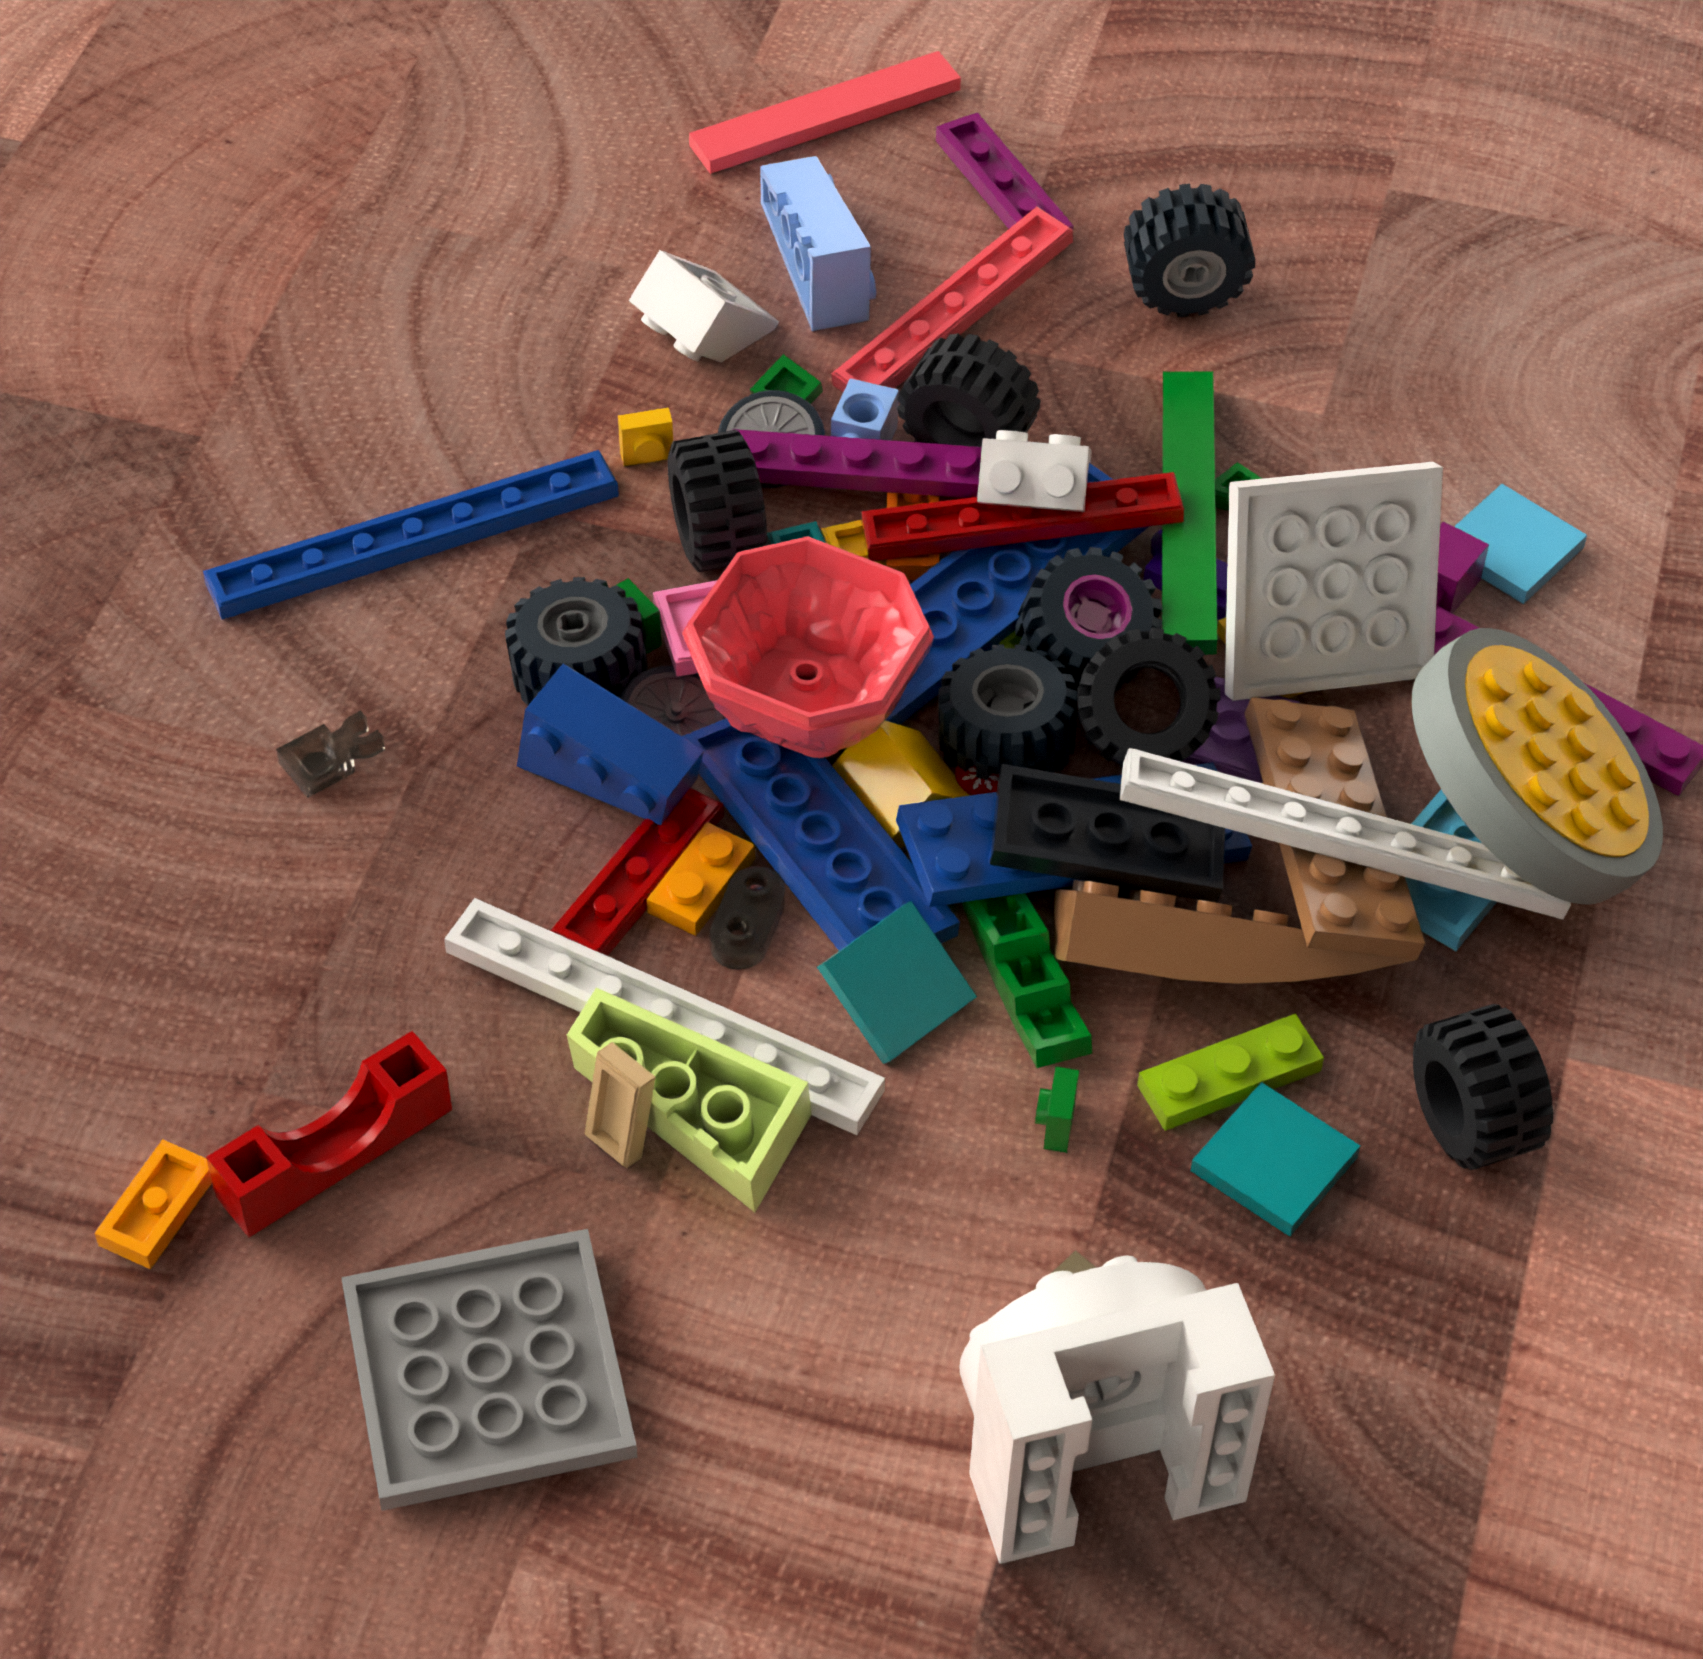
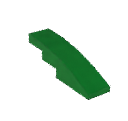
M1022 893L961 902L994 985L1036 1068L1093 1054L1092 1035L1071 1002L1070 982L1050 951L1049 931L1027 895Z

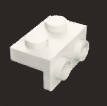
M998 430L996 439L983 438L977 502L988 505L1084 512L1089 462H1091L1092 451L1089 446H1080L1081 437L1052 434L1049 435V443L1028 442V433Z

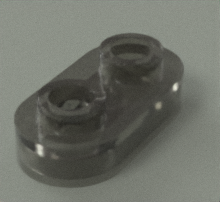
M751 866L738 871L730 879L710 928V950L714 959L722 966L736 970L747 969L757 965L765 957L785 907V885L778 873L766 867ZM752 889H762V890H760V891H753ZM739 930L745 934L734 935L731 932Z

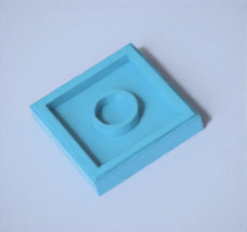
M1504 484L1499 485L1454 526L1489 544L1481 578L1522 604L1528 601L1584 548L1587 535Z

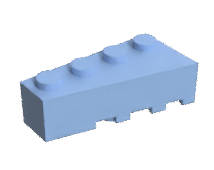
M817 156L760 166L761 205L811 330L816 331L869 321L870 300L876 298L875 280L870 270L871 246L835 188L831 174L826 173Z

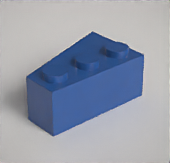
M563 663L525 709L517 767L662 825L697 780L704 750Z

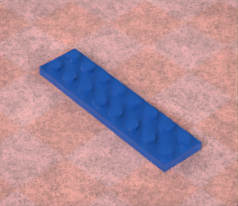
M1089 463L1087 483L1114 480ZM1150 526L951 552L910 584L934 635V639L929 653L910 679L898 704L886 718V721L899 725L939 694L941 679L946 671H952V664L960 657L970 659V652L979 648L984 651L992 650V645H999L1003 639L1013 633L1020 617L1017 614L1035 577L1041 569H1045L1049 560L1057 555L1063 559L1068 550L1079 548L1082 555H1086L1090 547L1101 548L1102 556L1110 557L1113 551L1116 553Z

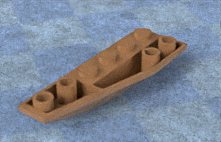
M1074 880L1072 890H1055V959L1177 980L1234 984L1305 981L1357 974L1414 961V959L1307 948L1303 930L1288 927L1289 915L1254 910L1253 920L1231 917L1232 905L1198 900L1197 909L1193 911L1175 908L1176 896L1131 889L1129 890L1128 899L1118 898L1119 886L1091 881Z

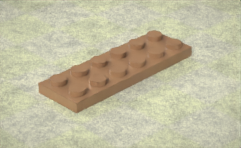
M1251 697L1244 714L1263 784L1387 817L1354 710L1343 709L1337 706L1325 707L1294 703L1283 699L1270 700ZM1279 843L1307 948L1418 959L1425 941L1404 876Z

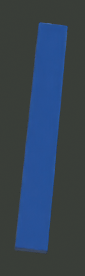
M599 450L211 568L203 571L204 580L220 618L223 620L619 497L618 483Z

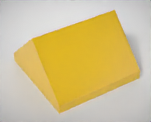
M886 720L876 732L856 745L848 747L832 765L899 848L906 846L896 822L899 805L970 796L960 787L955 779V775L920 731Z

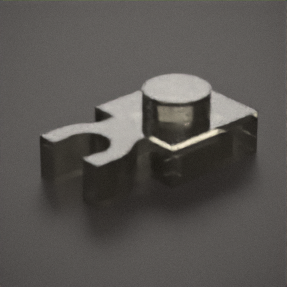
M360 710L349 716L342 726L334 732H331L323 724L277 748L276 751L279 764L309 798L355 773V759L371 758L385 751L384 739L378 730L370 733L368 736L359 737V735L368 732L367 717Z

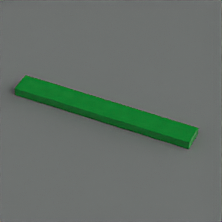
M1213 371L1163 372L1162 473L1174 472L1184 508V519L1180 523L1162 525V629H1164V633L1170 635L1178 633L1186 637V643L1193 648L1198 646L1205 655H1217Z

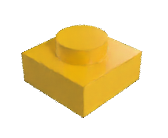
M669 408L618 416L619 446L624 466L668 459L670 447L673 443V421Z

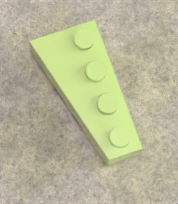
M597 987L567 1033L574 1068L591 1082H593L597 1052L611 1042L652 1073L656 1078L647 1127L754 1213L756 1212L812 1115L807 1081Z

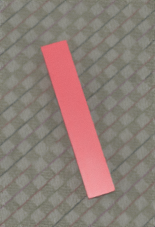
M936 51L689 133V146L708 172L712 174L960 91L961 77L942 54Z
M1035 207L831 373L832 385L841 392H844L849 379L852 378L895 389L909 378L934 341L941 337L946 340L950 334L958 333L961 335L1073 242V230L1039 207Z

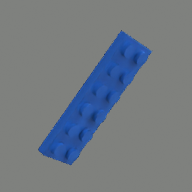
M727 718L682 736L704 750L699 775L839 951L909 901L913 902L940 943L958 936L960 925L958 918L947 905L929 907L912 862L825 757H808L778 744L771 743L752 733L741 732L731 726Z
M1213 762L1195 765L1217 771ZM1122 775L1094 778V780L1121 784ZM997 792L899 805L896 822L929 907L1073 886V881L1077 879L990 865ZM1225 828L1224 864L1247 861L1252 849L1248 835Z

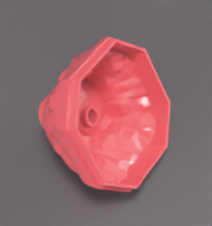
M809 536L737 552L682 631L685 643L709 699L714 704L715 709L728 719L731 726L741 732L752 733L771 743L813 758L831 756L840 749L856 745L876 732L895 709L910 679L929 653L934 639V635L904 573Z

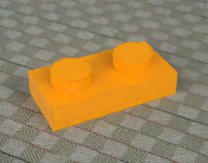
M707 822L647 898V913L697 936L755 860V844Z
M162 1139L94 1234L98 1246L151 1270L212 1184L206 1158Z

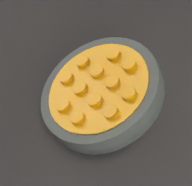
M1478 628L1466 632L1442 647L1419 671L1412 690V714L1417 737L1426 761L1437 783L1457 814L1481 843L1510 870L1551 896L1576 904L1590 905L1601 903L1628 889L1654 866L1662 849L1663 824L1657 796L1648 773L1638 753L1616 719L1598 697L1564 664L1539 646L1513 633L1493 628Z

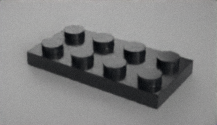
M1002 764L997 784L990 865L1218 903L1223 890L1225 828L1120 800L1121 784Z

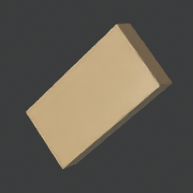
M611 1042L599 1050L596 1055L585 1135L622 1166L628 1168L642 1158L656 1077Z

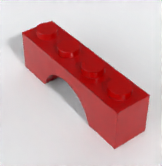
M413 1031L407 1033L363 1060L358 1074L346 1094L335 1106L315 1121L287 1132H271L257 1125L206 1156L216 1198L248 1238L452 1111L446 1068Z

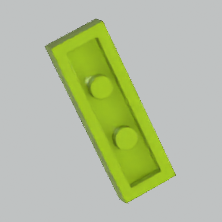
M1295 1013L1139 1072L1137 1086L1162 1128L1166 1131L1246 1100L1261 1082L1272 1089H1276L1318 1073L1322 1070L1324 1057Z

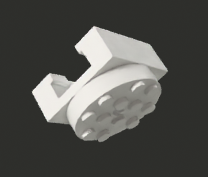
M1120 1256L1106 1262L1102 1267L1075 1274L1069 1271H1057L1046 1275L1039 1280L1035 1290L1013 1301L987 1322L976 1326L970 1332V1341L964 1349L959 1366L960 1376L974 1414L969 1474L999 1564L1074 1546L1079 1515L1070 1492L1073 1471L1160 1450L1169 1473L1165 1500L1173 1520L1246 1502L1275 1373L1238 1283L1206 1290L1197 1276L1183 1268L1156 1262H1138L1133 1256Z

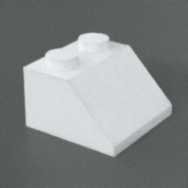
M659 250L629 299L633 305L644 313L641 318L643 323L660 334H671L677 339L673 346L679 352L695 361H699L704 356L718 362H723L775 330L779 323L777 319L716 271Z

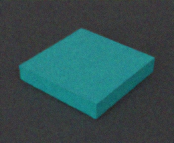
M912 901L902 905L817 966L819 972L883 1064L893 1060L977 997Z
M1261 1082L1192 1159L1190 1171L1290 1237L1358 1158L1361 1146Z

